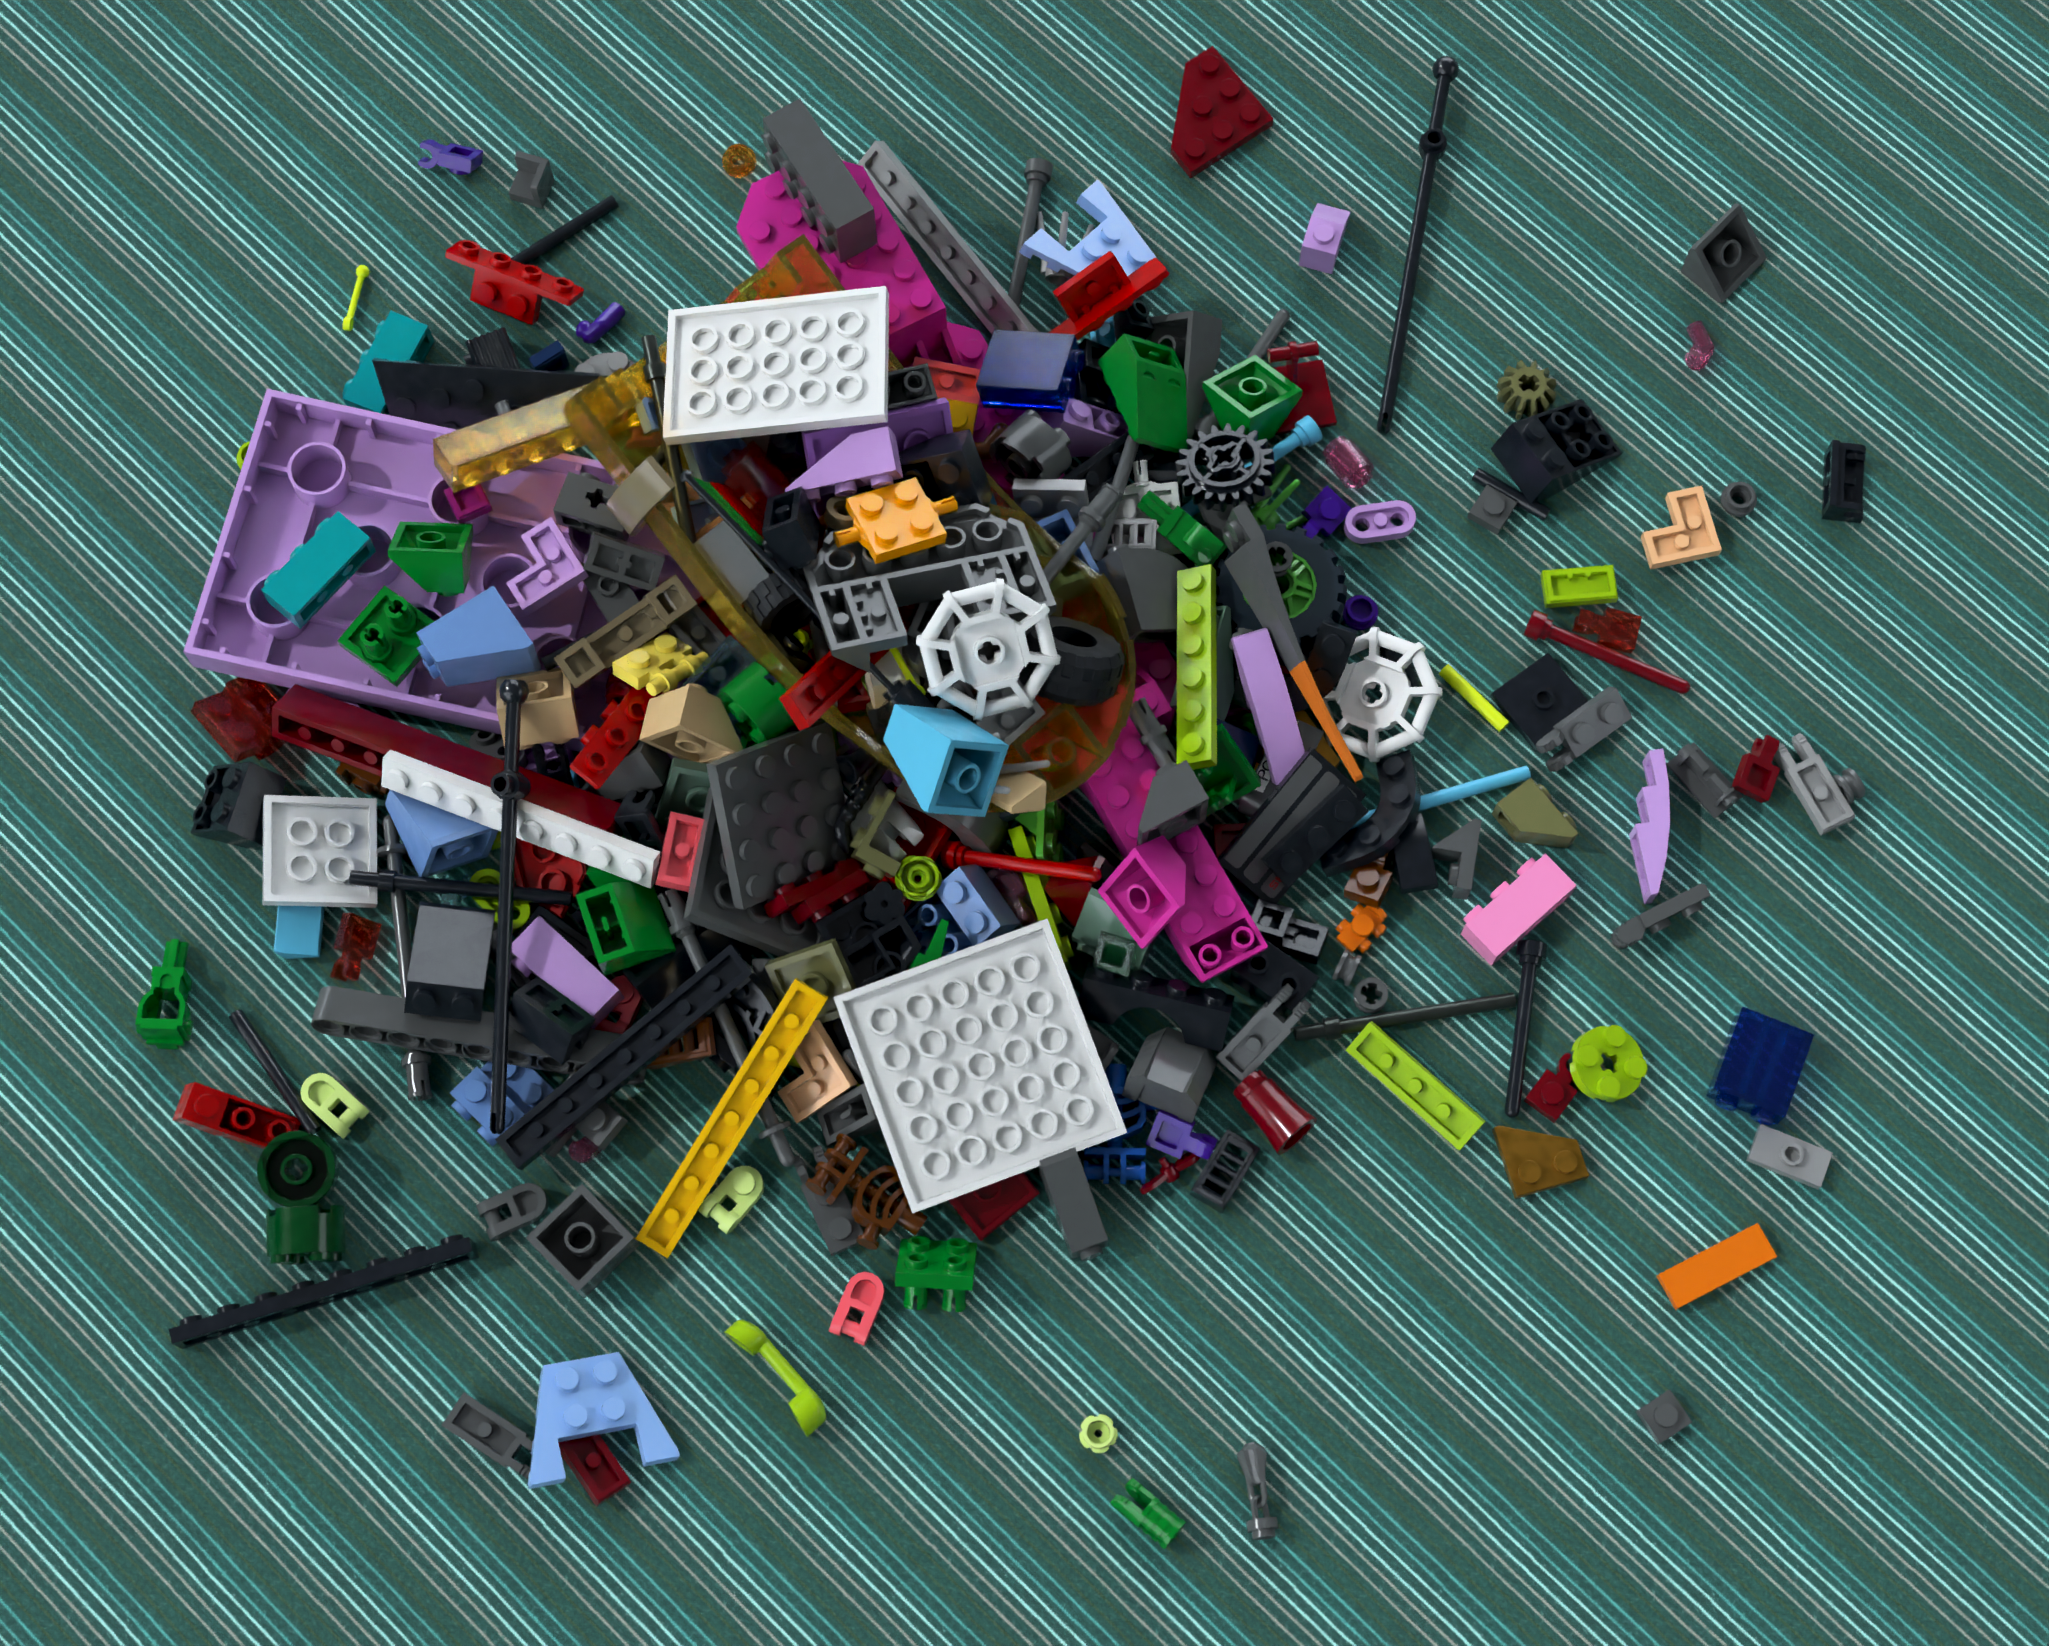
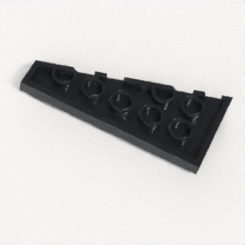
M374 358L372 360L389 415L496 438L501 422L494 406L502 400H508L514 416L520 419L522 424L520 428L521 433L607 411L610 408L600 373L537 371L528 368L508 369L498 366L455 363H420V361H391L381 358Z

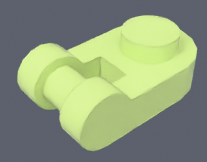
M313 1074L302 1084L300 1093L303 1102L342 1139L351 1132L349 1128L358 1118L363 1119L370 1112L328 1074ZM342 1101L348 1108L337 1118L331 1111Z
M751 1166L736 1167L725 1177L713 1193L702 1202L698 1211L706 1218L711 1216L719 1223L718 1228L726 1235L730 1234L761 1198L764 1192V1182L761 1174ZM727 1197L737 1204L730 1212L721 1205Z

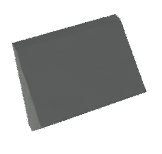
M1735 203L1690 248L1680 271L1719 303H1723L1767 259L1740 204Z

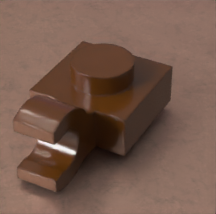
M1388 852L1369 864L1355 868L1344 888V898L1379 909L1393 881L1392 872L1387 871L1393 858L1392 855Z

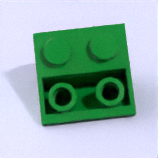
M612 882L576 895L598 964L604 976L676 951L654 885L650 889L634 882Z

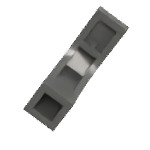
M903 778L896 791L895 800L940 821L960 838L964 846H969L972 851L1001 854L1010 837L1008 832L1010 829L1009 823L999 818L1000 811L991 802L985 817L926 813L922 810L905 778Z

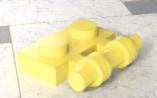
M665 632L612 662L613 675L635 689L640 690L646 686L648 693L651 696H656L661 692L666 693L667 691L677 688L678 682L685 678L692 679L701 674L702 668L710 664V658L706 652L692 655L691 646Z

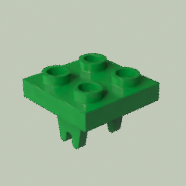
M1223 724L1217 725V766L1193 770L1209 797L1206 816L1261 786L1260 777Z

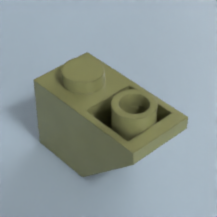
M1531 778L1500 800L1492 812L1493 817L1515 842L1568 848L1573 844L1578 835L1573 819L1566 812H1560L1552 803V796L1549 791L1541 784L1536 785Z

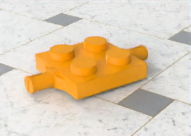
M911 478L846 498V509L853 520V527L833 532V539L838 548L853 542H860L869 551L875 564L946 543L947 533L938 516L957 512L958 504L954 496L936 502L931 501L925 495L917 478Z

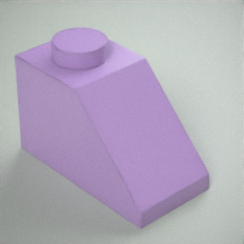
M1317 203L1304 237L1299 266L1332 274L1351 212Z

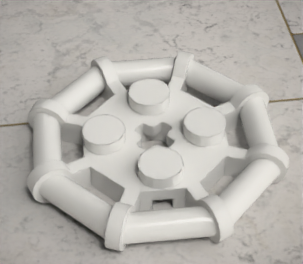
M996 578L995 582L952 593L949 590L943 594L944 599L921 635H917L916 645L920 646L929 682L927 690L931 696H939L972 715L973 720L982 721L983 717L1023 707L1027 709L1034 705V698L1054 666L1060 664L1061 656L1057 654L1048 617L1050 612L1048 606L1045 603H1037L1005 584L1004 579ZM992 598L990 610L967 615L961 607ZM1002 600L1026 613L1027 616L1020 622H1017L1009 615L1000 612ZM955 612L961 620L960 623L954 628L949 640L939 639L938 636L952 613ZM1035 625L1041 652L1029 651L1025 631ZM990 641L992 645H999L1000 650L994 652V659L987 660L985 655H978V650L983 648L984 642ZM936 649L949 651L953 670L946 676L942 674ZM1028 662L1038 663L1022 688L1017 680L1023 667H1026ZM958 680L969 683L978 690L976 700L951 685ZM1011 687L1015 694L986 701L987 692Z
M1371 627L1369 632L1356 637L1349 655L1350 657L1369 648V656L1364 657L1365 660L1358 663H1347L1336 690L1327 694L1323 701L1334 723L1335 720L1327 702L1336 700L1340 705L1343 718L1336 726L1349 751L1369 758L1370 762H1379L1383 756L1414 742L1421 743L1424 740V731L1438 697L1442 696V688L1438 687L1424 653L1426 648L1422 643H1412L1382 632L1379 627ZM1380 647L1403 654V656L1397 662L1380 657ZM1411 663H1413L1423 687H1411V682L1405 672V669ZM1376 685H1380V692L1383 693L1381 699L1375 700L1374 703H1369L1370 698L1365 695L1367 689H1374ZM1413 697H1423L1413 722L1410 724L1404 717ZM1398 723L1406 730L1379 742V732L1389 730ZM1351 725L1368 731V742L1347 735L1345 732ZM1324 731V734H1325V736H1326V737H1325V740H1326L1327 743L1330 745V747L1333 746L1332 743H1331V741L1329 740L1328 736L1326 735V733H1325V731Z

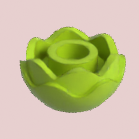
M911 855L906 857L901 862L895 875L897 889L902 891L905 898L913 901H924L931 898L937 892L942 882V876L936 863L927 856ZM920 876L921 881H915L914 877Z

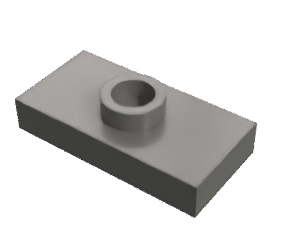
M1760 1124L1746 1161L1819 1189L1822 1186L1833 1152Z

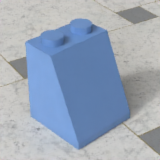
M494 585L416 632L421 642V646L416 649L423 659L424 666L433 679L440 676L446 687L495 680L497 677L535 672L542 669L533 642Z
M389 790L385 806L419 877H429L488 857L498 830Z

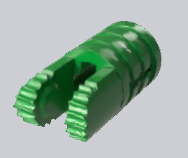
M1131 1478L1125 1484L1126 1491L1145 1509L1142 1511L1137 1505L1121 1494L1113 1498L1111 1505L1137 1528H1141L1146 1535H1149L1154 1542L1160 1544V1547L1165 1550L1184 1527L1186 1521L1180 1519L1175 1512L1168 1509L1169 1507L1165 1504L1163 1505L1155 1495L1137 1480Z

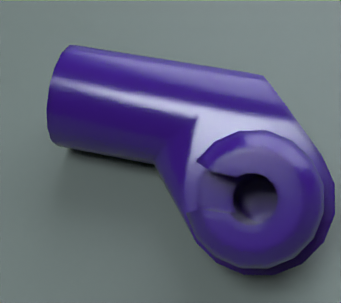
M613 302L592 323L587 320L581 321L576 328L577 337L583 339L584 343H595L625 316L624 308L619 303Z

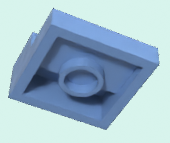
M488 1061L481 1069L476 1067L450 1094L456 1100L451 1106L466 1121L473 1117L481 1125L477 1132L493 1147L497 1143L495 1139L500 1135L498 1133L493 1134L490 1131L492 1062ZM507 1064L504 1132L554 1091L534 1069Z

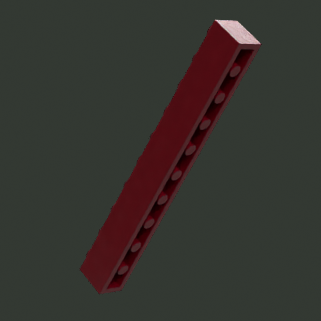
M297 684L272 706L273 737L381 777L383 757L389 750L396 751L490 787L492 777L504 771V760ZM519 766V772L528 778L531 784L529 794L525 798H521L522 800L622 837L623 833L614 819L621 803Z

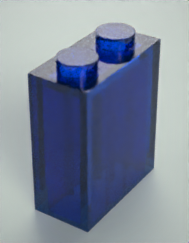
M994 329L976 383L983 407L1065 413L1069 399H1073L1075 395V378L1077 372L1083 368L1084 352L1082 349H1079L1075 334Z
M1742 1007L1734 1016L1706 1097L1714 1099V1104L1725 1110L1736 1111V1109L1747 1112L1751 1114L1750 1118L1764 1125L1778 1124L1786 1117L1814 1034Z

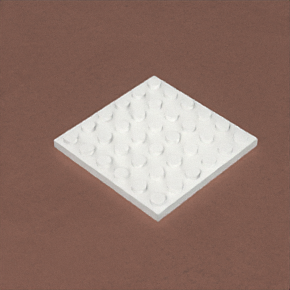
M1048 919L833 997L912 1214L1038 1167L1039 1160L1076 1147L1078 1152L1127 1133Z

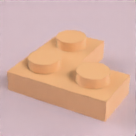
M1702 485L1668 492L1665 500L1673 526L1645 531L1640 537L1650 570L1718 556L1722 549Z
M819 1019L812 1023L793 1054L804 1073L777 1092L797 1124L806 1120L858 1084Z

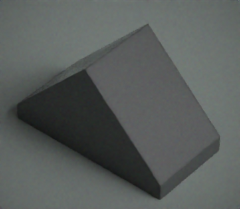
M865 1084L858 1086L817 1111L827 1146L837 1143L836 1136L839 1133L854 1139L881 1130Z

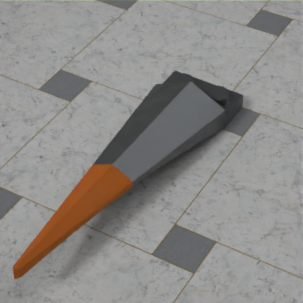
M1244 502L1231 510L1223 528L1225 544L1234 553L1224 563L1263 628L1268 629L1272 644L1354 782H1357L1364 778L1334 723L1305 661L1279 590L1264 533Z

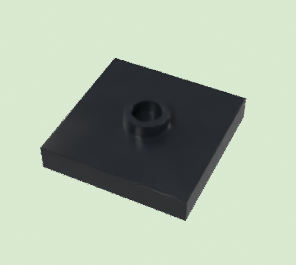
M1549 653L1492 692L1490 696L1535 752L1538 751L1535 746L1537 741L1552 731L1554 725L1588 702L1587 698Z

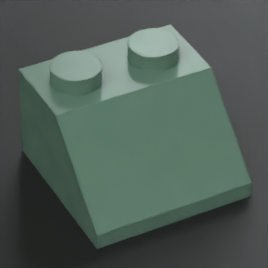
M1091 887L1072 934L1071 946L1076 948L1075 952L1088 960L1095 961L1098 958L1114 964L1117 968L1136 971L1142 970L1157 940V936L1146 948L1141 949L1098 893L1097 889Z

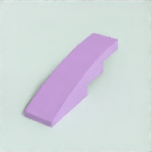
M1262 628L1233 637L1231 641L1246 705L1252 711L1259 745L1264 748L1271 781L1275 785H1279L1303 756L1305 750L1291 699L1268 629Z
M1663 748L1649 750L1642 762L1648 786L1642 787L1636 797L1641 823L1635 824L1629 834L1644 904L1652 903L1657 896L1667 859L1670 829V795Z

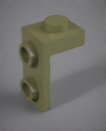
M892 790L886 791L883 796L880 794L876 795L867 812L872 815L866 829L861 826L858 828L850 843V846L855 848L851 857L865 864L862 870L879 880H882L884 876L888 878L894 877L901 865L895 859L869 846L896 795V792Z

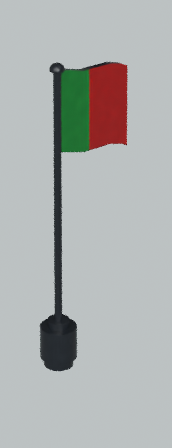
M691 470L683 471L680 475L681 482L686 481L819 618L814 602L765 552L763 547L764 537L762 535L763 522L727 486L691 476L693 473ZM870 661V672L887 689L882 694L886 699L882 707L890 715L892 714L894 704L935 707L910 679L904 683L898 679L892 684Z

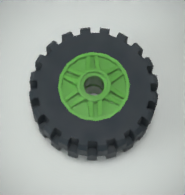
M1275 524V529L1267 530L1266 525H1261L1259 527L1264 533L1266 544L1274 541L1283 542L1290 547L1293 553L1292 567L1286 571L1287 574L1284 577L1276 578L1292 628L1306 661L1312 651L1322 620L1324 619L1336 624L1341 623L1347 598V586L1344 585L1346 575L1343 566H1336L1338 556L1333 549L1325 551L1323 549L1325 541L1317 535L1311 539L1306 536V529L1296 527L1295 531L1286 530V524ZM1227 547L1221 558L1217 559L1213 565L1216 570V606H1228L1231 608L1232 635L1238 632V628L1251 629L1253 631L1262 629V625L1224 563L1234 554ZM1277 553L1276 557L1273 554L1269 555L1272 566H1276L1277 562L1279 566L1283 565L1282 555ZM1275 649L1279 664L1285 666L1277 650Z

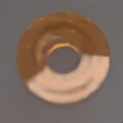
M744 144L731 145L722 157V165L725 172L735 178H743L750 175L757 163L753 150ZM738 160L745 161V163L741 165L734 164Z

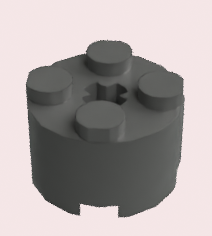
M1026 410L1017 417L990 444L989 449L992 462L995 464L998 460L1008 472L1004 478L1012 486L1014 479H1058L1070 467L1072 462L1071 454L1067 447L1071 442L1068 435L1061 428L1055 427L1053 429L1033 410Z

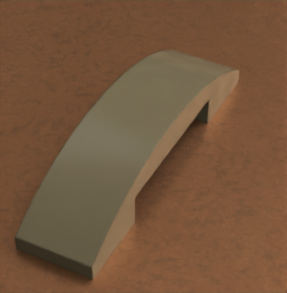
M651 455L617 488L608 500L606 507L628 534L633 537L644 528L649 521L647 519L648 515L657 504L668 497L676 484Z
M675 574L647 593L644 599L587 638L583 637L554 657V660L573 687L577 689L610 669L612 662L661 634L695 608L697 603Z

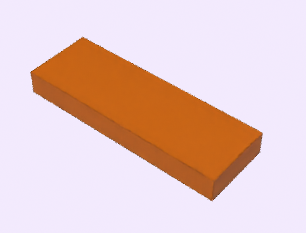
M1756 1223L1661 1272L1656 1277L1674 1309L1677 1310L1775 1259L1777 1255L1760 1225Z

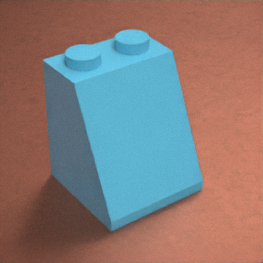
M894 704L883 741L922 810L926 813L985 817L1009 745L954 710Z

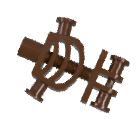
M839 1133L836 1136L837 1143L834 1148H828L824 1153L828 1162H818L815 1167L817 1173L813 1179L808 1178L805 1182L807 1188L817 1195L824 1196L827 1192L825 1187L830 1181L835 1185V1188L826 1199V1202L830 1205L833 1204L845 1185H849L856 1190L852 1199L851 1214L859 1225L866 1227L863 1235H858L856 1241L867 1249L877 1250L879 1247L877 1241L879 1234L886 1236L895 1223L916 1235L928 1216L920 1211L912 1214L896 1168L884 1165L872 1171L866 1178H863L855 1170L869 1149L863 1146L852 1161L846 1156L849 1151H854L857 1148V1144L849 1136ZM835 1166L838 1167L839 1169H841V1170L844 1171L845 1173L842 1174L840 1171H838V1170L835 1169L834 1167H835ZM878 1178L887 1179L879 1188L872 1184V1181ZM895 1186L898 1188L892 1195L885 1193L888 1189ZM863 1196L870 1200L866 1210L862 1205ZM877 1205L882 1208L878 1218H876Z

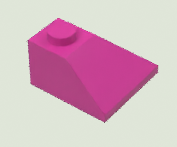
M1164 835L1134 847L1097 890L1141 949L1146 948L1185 905L1186 864Z

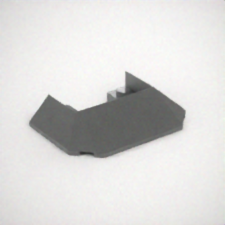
M978 503L959 506L957 512L938 516L947 533L946 543L875 564L869 551L858 541L838 548L833 539V532L835 531H831L823 540V547L817 553L816 559H813L810 564L803 567V572L832 656L870 673V653L908 645V635L898 607L943 599V594L948 590L952 593L995 582L996 578L1004 579L1005 584L1037 603H1045L1050 609L1049 617L1057 610V604L1024 522L1012 517L1007 521L990 514V508ZM992 598L972 603L975 613L990 610ZM1002 600L1000 612L1009 615L1017 622H1020L1027 616L1026 613ZM1035 625L1025 631L1026 636L1035 629Z

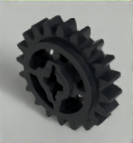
M1230 424L1225 425L1224 431H1218L1217 427L1213 425L1211 426L1210 434L1206 435L1204 432L1198 431L1199 441L1187 439V449H1179L1180 460L1175 462L1178 486H1182L1185 497L1192 495L1194 505L1205 500L1206 510H1210L1214 504H1219L1221 512H1225L1228 504H1233L1235 508L1243 500L1252 505L1254 504L1253 494L1264 497V486H1272L1273 484L1272 475L1276 474L1273 449H1268V440L1266 438L1258 440V431L1254 430L1245 435L1244 425H1241L1237 431H1232ZM1247 459L1253 464L1250 470L1244 468V462ZM1202 465L1207 467V474L1205 476L1198 472Z

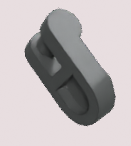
M524 1183L480 1202L476 1207L480 1217H485L489 1227L486 1229L490 1241H497L507 1237L516 1230L540 1220L547 1212L549 1202L547 1195L541 1187L533 1183ZM509 1206L512 1217L502 1220L499 1211Z

